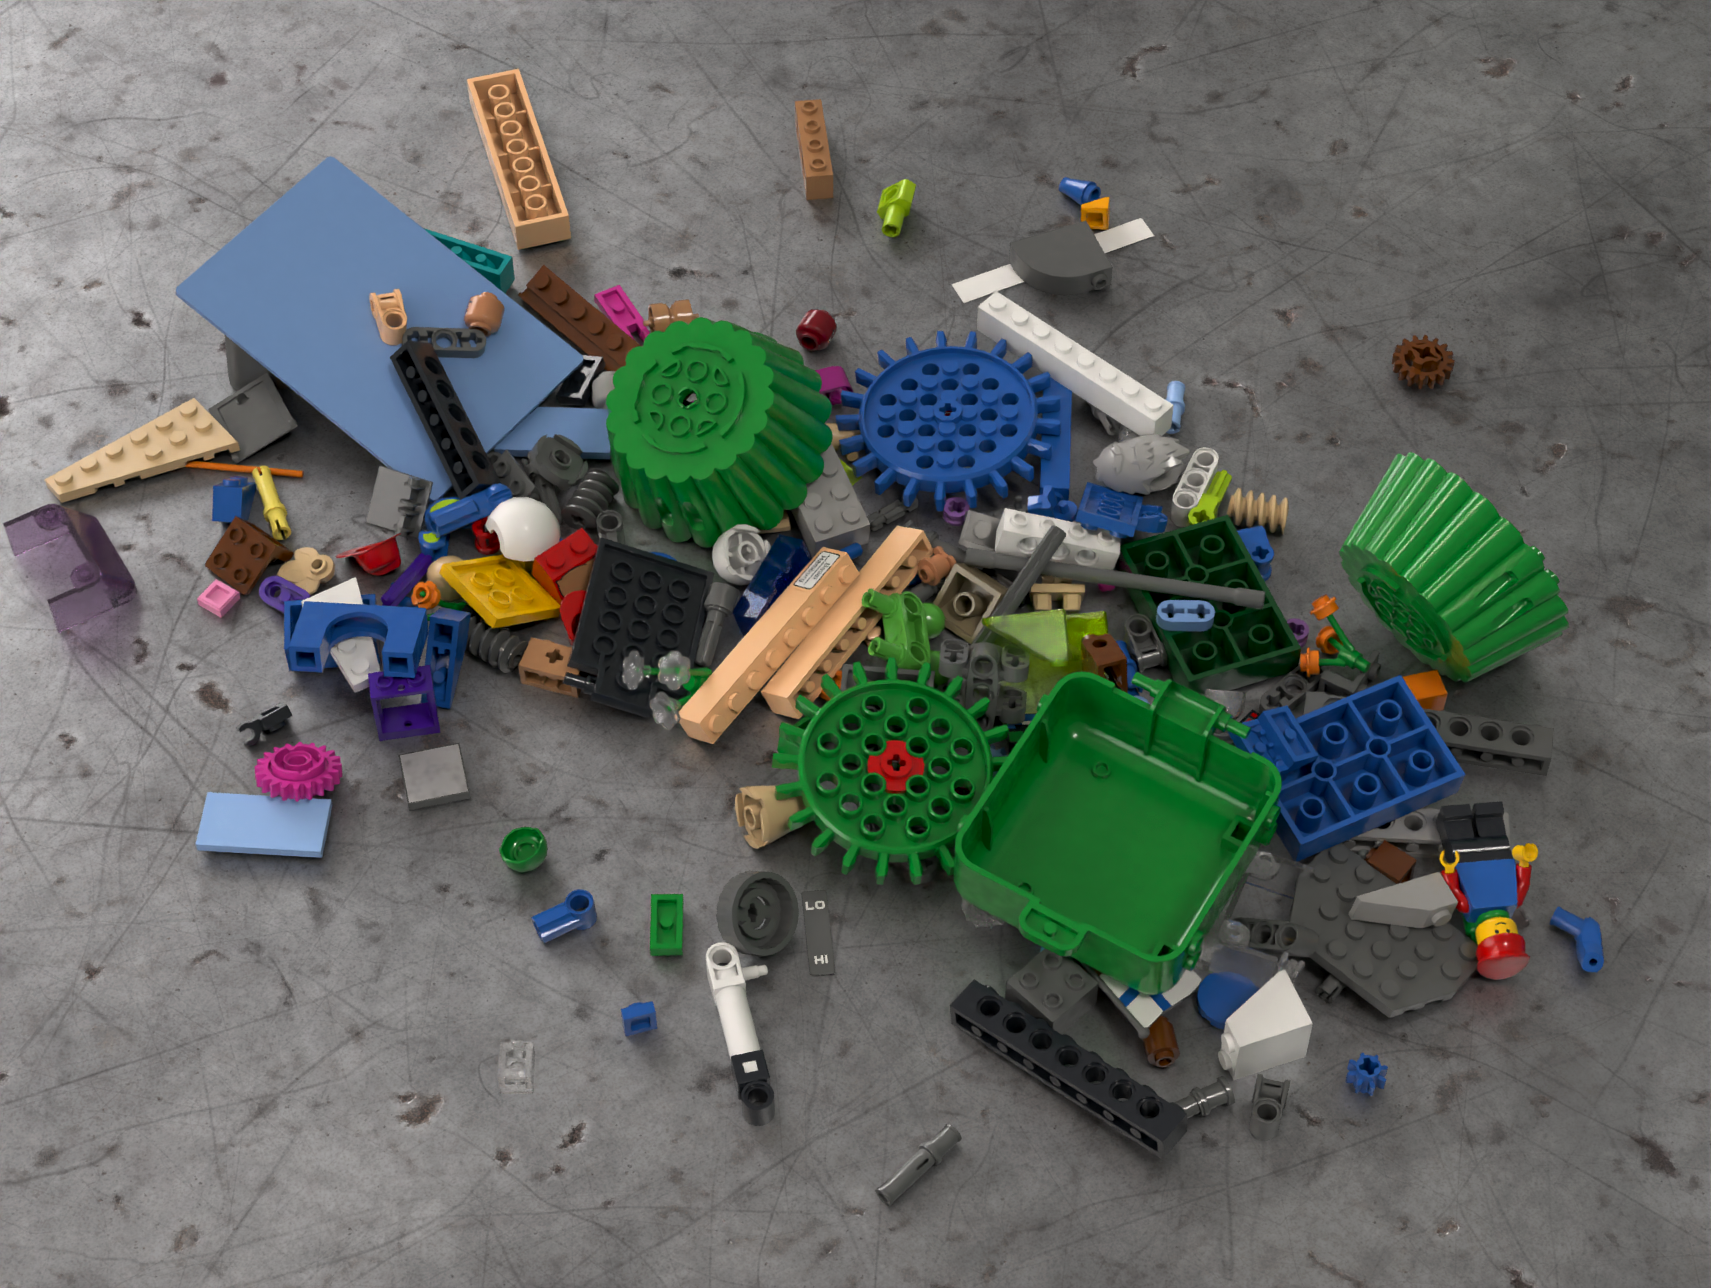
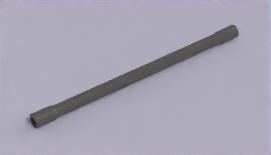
M968 547L965 565L1021 572L1029 558ZM1049 561L1040 574L1233 603L1237 606L1263 609L1266 594L1265 591L1228 588Z

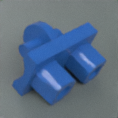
M1053 485L1044 486L1043 495L1028 496L1027 508L1029 513L1070 522L1076 520L1077 505L1072 501L1061 500L1058 503Z

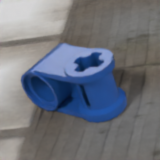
M1260 525L1237 530L1264 581L1268 580L1272 574L1270 563L1274 558V550L1268 541L1264 527Z

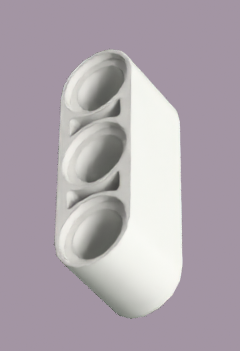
M1203 447L1193 453L1173 494L1170 517L1175 525L1179 527L1190 525L1188 521L1190 510L1197 507L1202 494L1207 493L1217 472L1219 456L1215 450Z

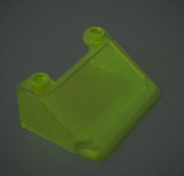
M1064 609L982 618L983 626L1043 662H1050V667L1068 666L1069 662H1082V638L1088 634H1096L1097 636L1109 634L1107 613L1105 611L1066 615Z

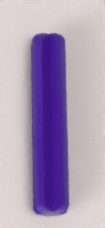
M420 553L380 598L383 603L382 606H398L427 573L428 567L433 562L431 561L432 556L428 554L425 556L423 553Z

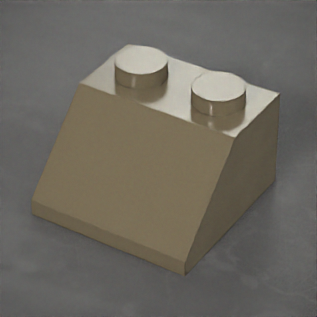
M955 563L933 603L942 609L946 618L945 627L972 644L1008 591V588L975 566Z

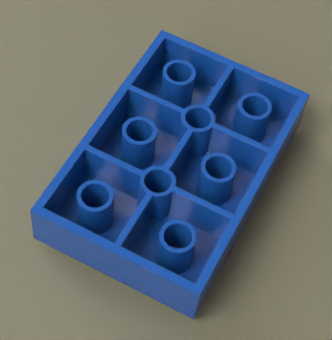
M1401 675L1295 718L1319 756L1316 760L1281 776L1282 787L1278 801L1281 811L1276 820V823H1278L1276 833L1293 861L1298 862L1458 793L1465 773Z

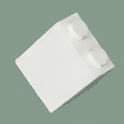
M1286 970L1279 971L1226 1019L1224 1034L1221 1035L1222 1045L1221 1051L1218 1052V1058L1222 1068L1229 1071L1233 1081L1306 1057L1313 1023Z

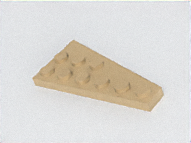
M192 398L63 470L58 471L46 478L45 482L47 488L63 503L96 493L99 487L114 483L115 487L121 486L129 478L139 475L141 479L185 467L187 461L203 457L204 461L215 458L214 453L228 449L230 453L240 451L238 442L195 398Z

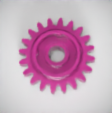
M298 742L295 746L287 743L282 748L274 747V753L264 752V758L257 759V765L254 767L256 785L261 787L262 793L270 792L271 798L280 795L283 801L288 798L295 801L305 798L312 800V797L315 795L324 796V790L333 791L334 785L340 784V777H342L340 756H335L334 750L326 752L325 745L319 748L315 747V743L308 745Z

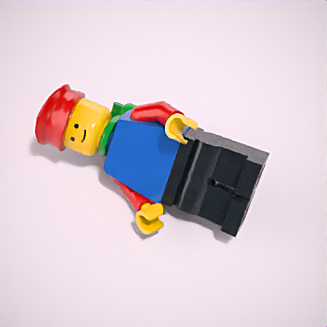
M1502 801L1474 803L1472 810L1470 804L1441 806L1436 819L1443 847L1439 859L1440 863L1445 867V870L1441 871V875L1458 901L1456 909L1458 912H1461L1466 936L1478 945L1475 953L1478 960L1477 970L1480 975L1493 980L1512 977L1521 972L1530 960V956L1526 953V942L1523 936L1519 935L1517 925L1511 918L1515 910L1522 906L1528 893L1532 866L1529 865V862L1537 858L1538 848L1533 843H1526L1525 846L1516 845L1511 852L1503 820L1504 808Z

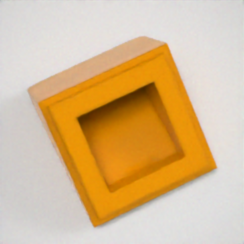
M1103 197L1081 205V222L1087 221L1091 229L1108 230L1110 218L1109 197Z

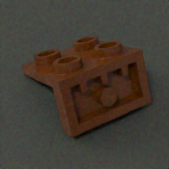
M235 516L206 561L205 567L240 593L248 596L270 561L276 562L279 559L288 562L293 557L294 552L254 523Z

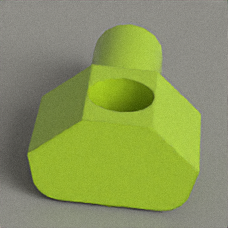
M908 179L901 180L882 190L877 213L881 219H884L882 232L888 237H897L900 234L904 217L910 214L916 184Z

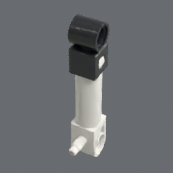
M718 942L708 948L706 953L707 977L714 1004L718 1008L730 1055L731 1071L738 1099L742 1101V1115L749 1124L763 1126L768 1124L775 1115L774 1091L770 1086V1075L764 1052L760 1049L746 995L745 980L767 975L768 969L766 965L742 968L736 948L729 943ZM726 963L727 965L719 966L717 964ZM756 1101L764 1102V1104L760 1106L752 1105V1103Z

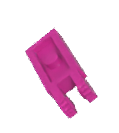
M620 285L594 294L595 303L608 319L632 339L634 338L631 333L637 331L644 343L645 338L650 332L643 325L644 319Z

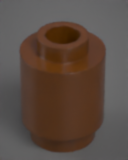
M1160 1016L1149 1028L1150 1034L1147 1038L1143 1039V1043L1150 1064L1158 1067H1168L1178 1059L1180 1051L1173 1024L1169 1022L1167 1017Z

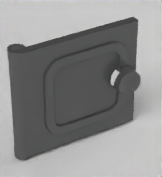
M268 372L208 409L210 414L238 442L240 451L231 453L232 460L236 464L298 426L297 421L292 417Z

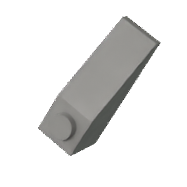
M1436 872L1357 896L1348 915L1352 920L1414 928H1425L1431 925L1442 926L1452 918V913L1458 901L1441 873Z

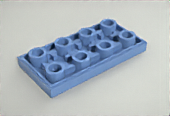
M536 407L495 446L494 450L503 454L507 449L512 456L527 457L528 452L532 451L533 446L542 436L547 435V437L552 438L557 434L567 437L577 444L582 450L580 455L582 459H610L611 451L606 428L608 411L607 409Z

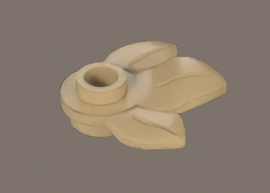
M303 547L295 550V560L284 563L277 572V576L286 579L312 595L317 591L320 584L332 579L335 573V564L329 556L319 555L316 549Z

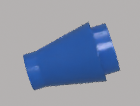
M1064 177L1059 185L1061 193L1066 194L1080 205L1097 200L1101 195L1100 187L1092 181Z

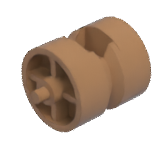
M688 299L675 301L670 308L663 303L649 304L648 320L643 321V325L649 326L651 333L654 331L665 332L671 323L683 321L690 324L692 320L699 318V314H693Z

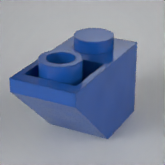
M230 476V479H223V483L214 485L212 521L232 522L235 516L247 521L256 492V483L248 482V477Z

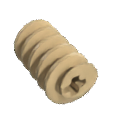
M1237 488L1234 495H1231L1227 515H1229L1230 519L1232 516L1235 517V524L1237 526L1242 523L1244 518L1248 528L1252 527L1255 521H1258V526L1262 525L1263 527L1269 523L1271 533H1274L1278 526H1281L1283 535L1289 511L1288 498L1284 497L1280 505H1278L1276 495H1272L1270 500L1266 502L1264 493H1260L1257 500H1254L1252 490H1249L1244 498L1242 497L1241 488Z

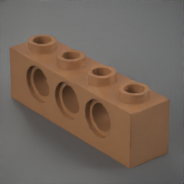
M821 99L795 101V127L806 200L833 198V171Z

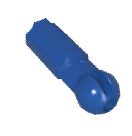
M501 483L492 484L483 491L428 513V525L437 538L489 516L500 503L513 498V494L506 485Z

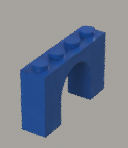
M304 601L289 644L291 670L322 673L328 654L333 646L348 638L365 636L384 642L382 649L384 676L415 678L428 636L426 608Z

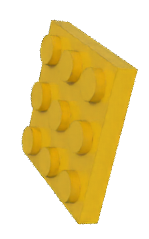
M503 554L445 563L440 569L439 574L448 582L449 586L455 589L467 604L493 629L559 617L560 604L516 560L508 559Z

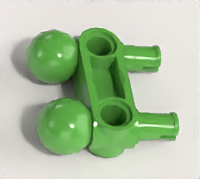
M872 588L868 589V592H865L862 597V605L882 613L885 640L875 637L869 643V655L887 662L889 657H893L896 659L899 669L920 670L924 662L931 663V671H935L934 688L937 689L938 685L947 683L950 678L939 673L940 651L930 650L929 640L938 637L945 628L946 618L942 609L934 603H922L914 593L909 591L901 594L893 593L888 596Z

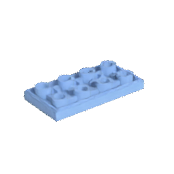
M207 792L196 840V848L199 851L322 858L333 806L331 799L312 798V800L305 798L299 801L288 798L283 801L281 796L271 798V796Z

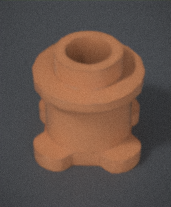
M940 546L933 549L934 556L929 559L923 558L918 563L920 579L931 586L939 584L943 577L947 579L956 563L955 558L945 553Z

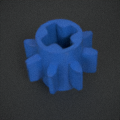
M1361 1053L1357 1062L1349 1060L1347 1067L1349 1072L1347 1073L1346 1083H1353L1356 1094L1361 1092L1373 1096L1376 1087L1384 1089L1388 1067L1385 1065L1381 1066L1378 1055L1371 1056Z

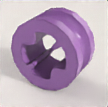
M952 497L946 500L943 509L945 522L952 526L963 525L965 512L969 510V504L964 498Z
M1296 618L1287 620L1289 627L1302 648L1308 640V625L1303 620Z

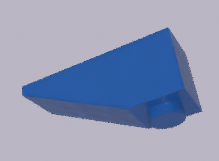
M441 607L430 616L425 665H430L437 706L450 709L467 645L470 613ZM426 693L421 695V703L428 702Z

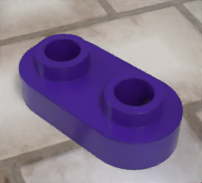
M280 576L266 578L259 588L261 599L267 605L283 614L284 601L305 600L312 597L306 590ZM281 590L280 595L274 597L275 592Z

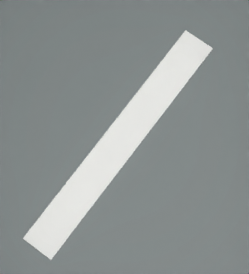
M1142 218L1094 234L1104 253L1154 236ZM1011 264L951 285L963 303L1024 281L1015 273Z

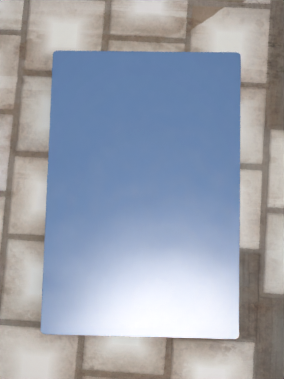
M331 156L322 161L176 288V295L384 465L390 469L432 481L433 486L429 501L432 503L441 499L453 485L390 359V356L402 346V343L399 345H388L382 341L376 320L372 315L369 300L370 293L380 295L392 293L394 289H399L407 316V329L411 327L469 329L465 324L464 316L472 296L489 292L496 295L497 299L502 302L505 311L501 326L497 332L486 337V347L483 355L478 358L438 357L486 454L498 445L582 365L584 359L578 351ZM443 337L436 341L437 345L442 348L452 345L448 338ZM412 338V341L418 342V339ZM458 339V341H457V347H460V346H461V344H460V340H461V339ZM470 340L471 347H476L475 340Z

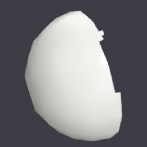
M513 497L500 503L488 516L485 525L490 533H493V530L497 533L500 550L504 557L523 562L534 561L535 557L557 544L561 537L560 525L556 516L546 504L529 497Z

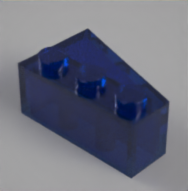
M781 534L778 535L732 612L743 636L750 631L812 560L804 540Z

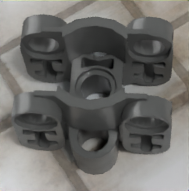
M948 639L941 643L939 673L948 678L960 676L966 679L965 683H962L960 693L955 700L966 709H969L977 701L985 697L990 700L988 711L985 713L987 717L976 719L983 731L992 729L995 716H997L999 721L1006 724L1024 722L1027 692L1019 688L1001 686L1002 683L998 684V682L1005 680L1007 682L1020 683L1028 679L1030 649L1027 646L1007 644L1002 649L1000 646L988 642L974 643L969 646L967 642L959 639ZM979 661H988L989 663H981ZM950 683L938 685V690L944 693ZM983 685L988 688H979L977 686Z

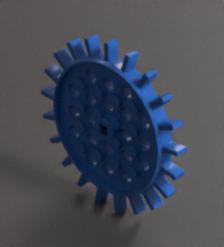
M937 331L936 348L919 351L912 337L906 338L907 356L898 361H894L881 349L877 352L878 364L884 371L878 376H874L860 368H857L855 371L856 383L867 388L865 394L844 390L841 392L842 406L860 409L859 414L836 415V424L839 431L860 430V435L839 440L842 456L865 450L867 455L852 463L855 477L857 478L874 468H878L882 474L874 481L875 493L881 495L896 481L906 486L903 491L904 506L907 507L911 506L920 490L935 493L934 501L937 511H943L946 504V493L964 491L970 508H977L978 497L976 489L989 484L1004 499L1008 497V485L1003 477L1011 471L1016 472L1029 482L1034 479V467L1024 461L1028 453L1047 460L1051 459L1052 445L1035 440L1037 434L1060 436L1061 433L1060 420L1038 418L1040 413L1060 411L1059 395L1040 398L1035 396L1036 392L1051 387L1049 372L1026 379L1023 373L1033 367L1032 355L1029 352L1010 364L1003 359L1007 353V342L1005 339L1001 338L989 353L977 349L976 332L970 331L965 347L947 346L944 332Z

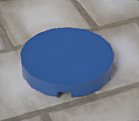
M1232 969L1217 970L1206 976L1199 985L1196 1000L1199 1013L1203 1018L1205 1016L1212 1026L1224 1030L1226 1019L1251 998L1260 987L1252 977L1242 971Z

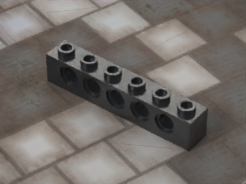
M408 340L390 356V359L459 499L461 500L483 491L492 484L501 483L432 344Z

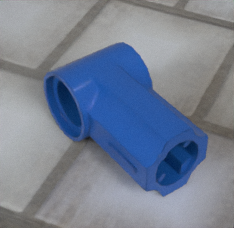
M577 889L569 893L564 902L531 917L539 938L543 943H546L573 929L586 930L591 928L597 920V913L593 896L590 892ZM580 908H586L584 911H576Z

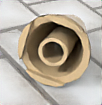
M778 785L746 786L740 788L739 790L742 793L736 794L735 811L739 827L745 826L749 834L744 836L747 843L751 847L759 849L791 832L788 827L789 817L806 808L801 796L776 800L775 786Z

